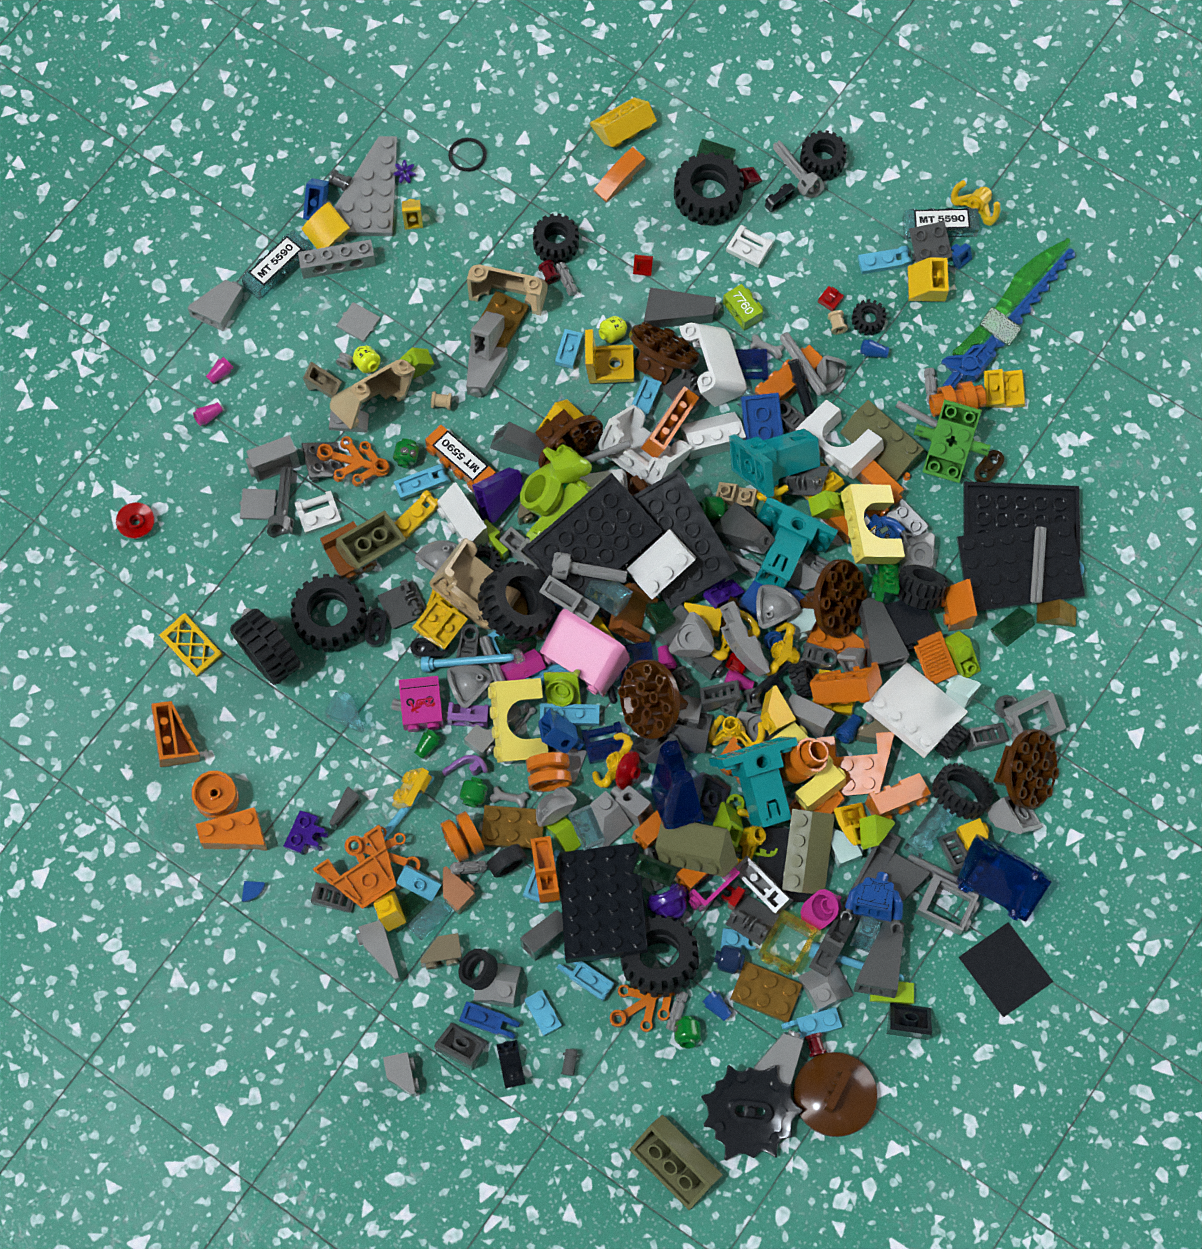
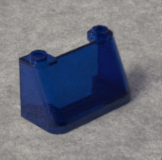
M678 740L666 741L659 750L650 790L663 827L675 829L704 820L692 775L686 771Z
M976 834L973 838L956 880L961 891L967 894L969 891L972 893L975 891L1003 906L1008 911L1007 915L1016 921L1021 919L1024 922L1028 920L1052 883L1041 869L979 834Z

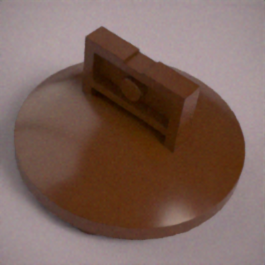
M642 322V324L633 326L629 333L631 341L641 351L634 368L662 382L665 386L668 384L675 368L689 370L697 367L700 361V354L690 345L689 341L674 335L675 332L669 328H664L663 330L647 322Z
M563 409L549 423H546L535 432L536 436L545 445L539 456V468L551 463L543 452L546 447L556 451L559 446L564 444L575 450L581 457L593 454V450L603 434L602 422L594 415H586L574 420Z
M833 560L821 571L815 589L808 592L799 601L801 608L814 609L816 622L824 634L830 637L841 638L847 636L856 626H859L861 618L858 611L862 602L867 598L863 573L849 560Z
M651 659L633 663L625 671L621 686L618 689L625 723L635 733L646 739H656L667 735L674 728L679 711L686 709L689 703L679 693L671 672L662 663Z
M1027 729L1015 738L1011 746H1005L1001 763L993 782L997 785L1006 786L1008 795L1016 806L1024 809H1035L1042 805L1048 797L1052 796L1055 779L1059 776L1055 742L1042 730ZM1051 778L1052 785H1046L1048 780Z
M830 1052L812 1058L803 1066L795 1080L793 1098L794 1103L802 1109V1112L799 1114L800 1118L809 1128L824 1136L844 1137L859 1131L870 1120L877 1104V1088L872 1074L862 1062L848 1054Z

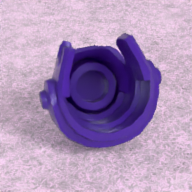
M678 883L670 884V890L655 895L652 892L647 900V908L657 915H662V918L672 916L675 922L682 919L687 910L686 898L688 897V889Z

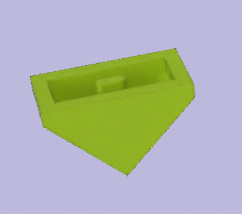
M876 814L861 818L860 835L862 849L878 846L895 825V822Z
M565 816L554 824L545 826L565 852L575 851L584 844L572 822Z

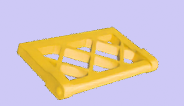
M186 613L182 614L174 623L159 634L164 642L197 677L223 656V653ZM184 622H187L191 630H180ZM171 633H177L176 643L169 639L168 636ZM180 633H191L190 643H179ZM194 633L200 636L204 644L193 643ZM179 646H190L189 656H185L180 651ZM192 646L203 647L202 657L192 656ZM206 647H210L214 652L211 657H205ZM191 660H202V664L196 668L191 663Z

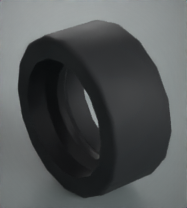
M513 844L491 857L487 861V866L493 876L498 878L521 866L526 861L527 856L519 844Z
M473 949L460 962L458 969L459 979L463 984L474 990H483L494 981L498 971V962L495 956L482 949ZM484 959L481 973L475 979H472L475 966Z

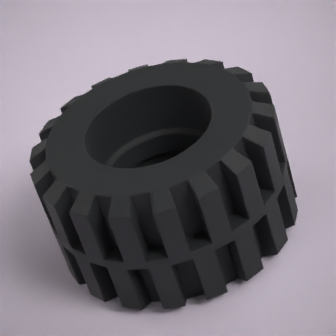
M819 130L817 134L813 132L810 137L807 136L802 144L800 165L808 174L811 172L817 173L822 181H825L827 178L832 180L833 176H839V172L843 171L847 156L846 143L842 142L843 138L841 136L837 137V134L834 132L832 134L829 133L828 130L825 132ZM825 152L830 154L832 158L820 159L815 154Z
M554 213L550 214V217L545 215L542 217V221L540 219L537 221V225L533 228V247L536 255L540 256L542 261L552 260L554 265L558 262L566 263L567 259L570 261L572 255L575 256L579 248V232L575 222L572 219L569 220V217L566 215L562 217V214L559 213L557 216H554ZM552 235H561L565 238L561 243H551L546 239Z
M922 565L903 566L899 573V593L895 595L910 606L928 610L936 609L941 605L948 581L942 574Z

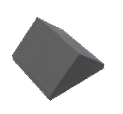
M451 1022L434 1047L442 1055L473 1070L487 1041Z

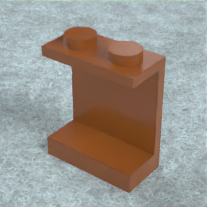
M354 521L320 538L323 549L342 580L346 577L353 581L359 574L363 572L368 573L377 566V562L374 560L357 570L347 564L337 551L336 538L357 527Z
M634 583L618 586L608 629L635 644L649 642L650 634L641 630L646 605L657 603L658 598L654 597L651 599Z

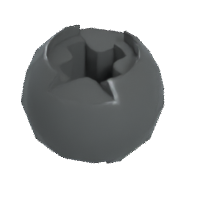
M1012 695L999 697L995 702L997 715L1004 719L1006 716L1003 708L1004 705L1012 706L1018 703V700Z

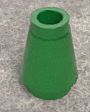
M428 729L426 733H423L414 753L424 759L440 744L441 737Z

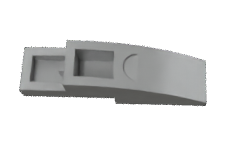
M732 601L720 607L726 623L720 629L736 657L758 677L769 673V663L764 658L761 643L757 640L756 635L748 637V630L742 622L738 606Z

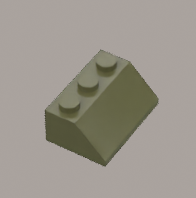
M384 510L336 538V549L347 564L359 570L407 540Z

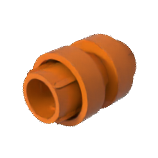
M971 381L958 383L956 390L951 385L938 387L937 394L929 395V407L933 417L940 415L944 399L977 409L985 407L987 403L984 387L982 385L974 386Z
M804 738L797 742V746L791 747L792 751L781 753L784 767L779 768L781 778L792 783H802L822 771L827 765L829 755L827 746L822 741Z

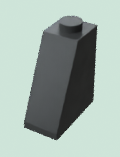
M508 422L495 432L490 448L538 462L540 453L545 445L536 434Z
M558 910L554 911L520 938L521 947L534 961L563 936L562 913Z

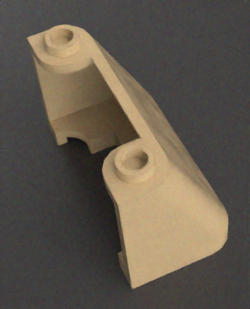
M484 265L472 266L467 277L469 300L478 302L480 296L484 294L490 295L491 288L526 295L525 304L531 306L532 314L541 316L548 290V285L544 279Z
M396 360L334 395L330 402V409L350 429L358 426L359 420L357 416L359 415L361 404L379 393L385 399H388L389 396L397 397L396 400L398 402L405 399L415 368L405 360Z
M464 538L434 574L429 584L438 594L483 629H490L487 626L488 622L484 621L481 616L483 613L479 611L478 604L480 601L477 598L478 593L481 592L479 590L481 583L484 582V579L493 570L474 556L477 552L475 543ZM506 586V598L509 605L513 607L521 592L513 587Z

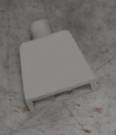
M616 785L611 790L610 794L637 828L654 813L651 802L631 786H627L622 790Z

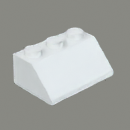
M735 412L680 426L684 442L693 447L689 454L690 460L730 450V435L736 434L743 440H746L741 420Z
M453 483L437 501V512L442 519L445 518L447 520V527L450 532L458 536V543L467 538L474 542L476 547H479V544L483 545L488 542L487 527L457 483Z
M669 529L635 560L627 570L642 590L653 599L695 561L696 557Z

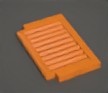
M941 631L917 640L918 645L914 646L924 675L928 680L936 684L958 674Z

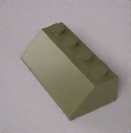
M869 400L852 415L840 432L850 443H854L868 429L881 437L884 450L874 461L896 482L921 459L924 451L923 447Z
M792 809L782 890L815 894L817 891L826 888L835 814Z
M665 816L662 818L655 845L660 863L725 877L738 864L728 829Z
M663 1114L646 1129L629 1149L688 1210L723 1175Z

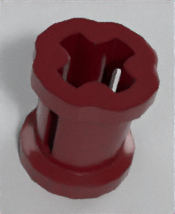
M546 260L538 266L548 285L557 282L561 278L560 274L556 272L552 260Z
M822 1032L805 1036V1041L808 1042L810 1049V1058L828 1053L824 1049L821 1039Z

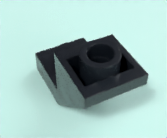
M517 1040L496 1044L505 1089L526 1084Z

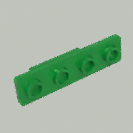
M898 563L878 564L877 574H873L871 582V593H874L875 601L882 602L885 592L899 593Z

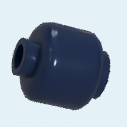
M724 945L721 951H716L714 962L718 963L717 969L719 971L736 974L738 970H742L745 955L742 954L740 948Z

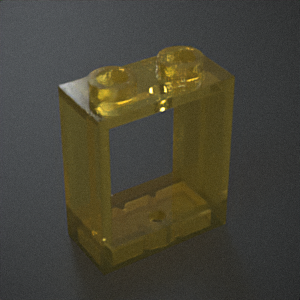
M782 910L759 950L758 956L761 957L760 960L764 963L778 966L780 972L786 975H794L819 929ZM781 923L808 938L793 966L766 951Z

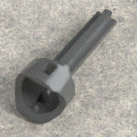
M282 467L276 515L268 518L267 534L272 538L284 534L293 535L294 520L287 516L292 468Z

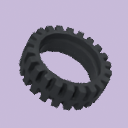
M950 763L947 766L945 765L932 783V792H935L933 795L935 798H939L937 802L944 804L943 808L945 810L950 809V814L956 813V817L961 818L963 816L966 820L969 818L974 820L982 816L993 800L992 788L989 787L988 781L984 782V776L979 777L978 771L975 770L973 772L971 767L965 768L964 764L958 765V763H954L952 765ZM947 780L956 781L968 787L974 793L978 802H970L956 795L950 788Z

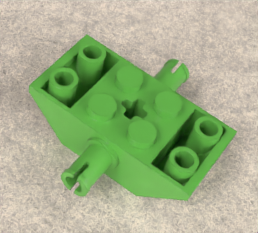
M944 399L936 427L929 428L919 424L916 425L914 435L930 439L931 442L923 473L959 483L968 453L975 452L988 456L991 445L974 441L973 438L981 409ZM951 436H954L957 442L949 443L947 438L950 439Z

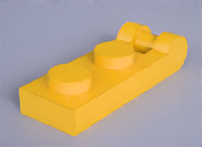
M428 490L424 491L420 498L394 522L406 539L438 509L437 501L439 499H434L432 493ZM426 502L430 504L428 508L423 506Z

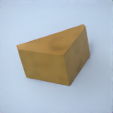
M1061 599L1037 604L1036 623L1075 627L1076 607Z

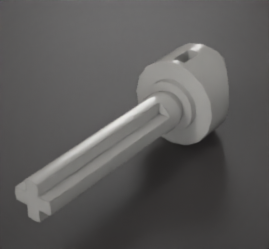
M781 141L774 143V151L798 178L797 189L806 197L819 196L825 188L819 175L815 172L808 174Z
M554 553L552 563V577L566 580L570 572L572 574L624 583L626 581L627 571L571 562L570 554Z

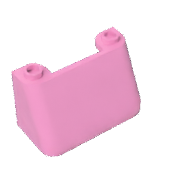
M564 608L555 620L539 652L543 662L547 665L557 663L569 672H574L576 669L580 670L578 677L588 685L587 690L594 695L600 694L603 697L631 660L626 648L620 642Z

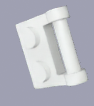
M740 225L726 247V252L758 268L774 241L771 239L767 240L747 230V227ZM742 236H745V237H747V238H749V239H751V240H753V241H755V242H757V243L763 245V248L760 247V246H758V245H756V244H754V243H752V242H750V241H748V240H746V239H744V238H742Z
M331 490L325 492L326 494L303 502H294L305 535L342 523ZM329 502V506L304 514V509Z

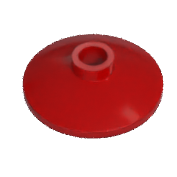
M139 502L125 505L116 516L118 531L123 536L131 539H138L147 535L152 530L155 522L152 510L147 505ZM135 521H140L138 525H133Z
M627 752L617 766L615 780L619 789L624 790L627 786L632 787L640 776L641 758L637 752Z

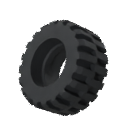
M709 152V154L699 153L697 157L693 155L689 157V161H684L681 164V168H678L674 180V200L676 207L680 209V213L683 216L687 215L688 220L692 222L694 220L698 221L697 224L701 225L703 223L714 225L715 222L721 224L725 218L727 220L732 218L733 213L735 214L739 210L744 190V178L738 165H733L734 161L730 158L725 159L724 155H714L713 152ZM713 180L721 184L726 191L720 196L706 198L698 195L692 187L699 181Z
M517 561L501 565L484 579L479 588L481 592L478 593L477 598L480 601L478 608L483 613L481 615L483 620L488 622L487 626L491 630H496L495 633L499 636L505 635L506 639L522 640L531 637L543 629L553 618L552 614L555 613L556 607L553 604L556 602L539 592L547 580V576L544 577L540 569H534V566L529 563L524 565V562ZM506 586L513 587L523 594L528 605L527 615L516 612L509 605L506 598Z
M323 574L322 578H318V576L312 577L313 581L310 583L306 581L302 584L303 589H297L295 592L296 598L294 597L291 602L293 607L290 609L291 617L298 636L303 639L306 645L311 644L315 650L323 648L324 652H330V649H335L336 652L340 651V647L344 645L348 648L351 646V641L354 640L356 642L360 638L359 633H363L365 630L364 623L367 621V609L362 593L356 584H351V580L346 577L342 580L341 576L334 574L333 577H330L329 574ZM334 599L346 605L347 614L345 618L334 626H319L311 619L313 609L322 601Z
M252 609L231 625L230 631L234 639L251 662L273 685L281 683L299 669L300 661L298 656L275 625L259 609Z
M656 915V918L650 919V916L645 917L648 947L657 943H665L673 946L679 952V957L674 964L667 968L652 969L641 962V954L620 956L624 977L627 981H630L631 987L635 990L639 988L640 993L643 995L651 993V997L657 998L658 995H663V998L669 997V993L672 992L676 995L681 992V987L686 989L690 985V980H694L696 976V970L699 967L697 940L692 935V930L689 927H684V922L681 920L675 922L672 916L662 918V915Z

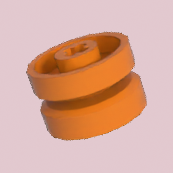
M549 752L537 754L526 759L527 772L531 774L528 777L530 790L550 792L555 791L559 787L567 788L572 785L571 772L567 771L570 768L568 754Z
M218 770L208 771L201 774L195 780L192 786V799L198 811L205 818L215 819L232 814L237 809L239 792L232 778L226 773Z
M466 811L456 815L458 829L450 819L440 823L445 841L458 862L469 859L467 845L475 855L485 851L481 838Z

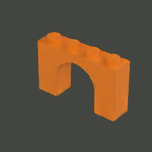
M874 460L856 476L862 484L891 485L894 499L893 504L895 506L903 499L904 488ZM890 507L886 510H868L864 513L869 518L874 514L881 517L889 512ZM845 516L822 519L827 525L837 529V535L847 544L851 542L848 536V525Z
M666 801L633 832L632 839L638 842L639 846L645 850L656 843L661 820L664 816L689 822L693 821L688 817L685 818L681 811L678 810L677 805ZM682 868L676 874L674 881L686 887L689 894L710 874Z

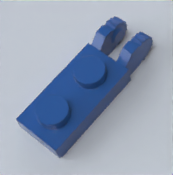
M466 1001L459 1019L461 1023L497 1036L499 1034L514 1040L515 1034L502 1030L503 1022L511 1027H519L520 1022L507 1018L504 1014Z

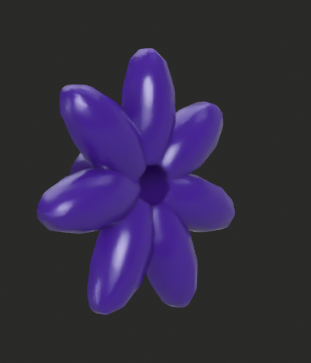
M403 160L402 166L395 164L399 171L394 172L393 175L400 176L399 183H402L404 179L407 183H411L410 176H416V173L411 171L414 164L407 166L406 160Z

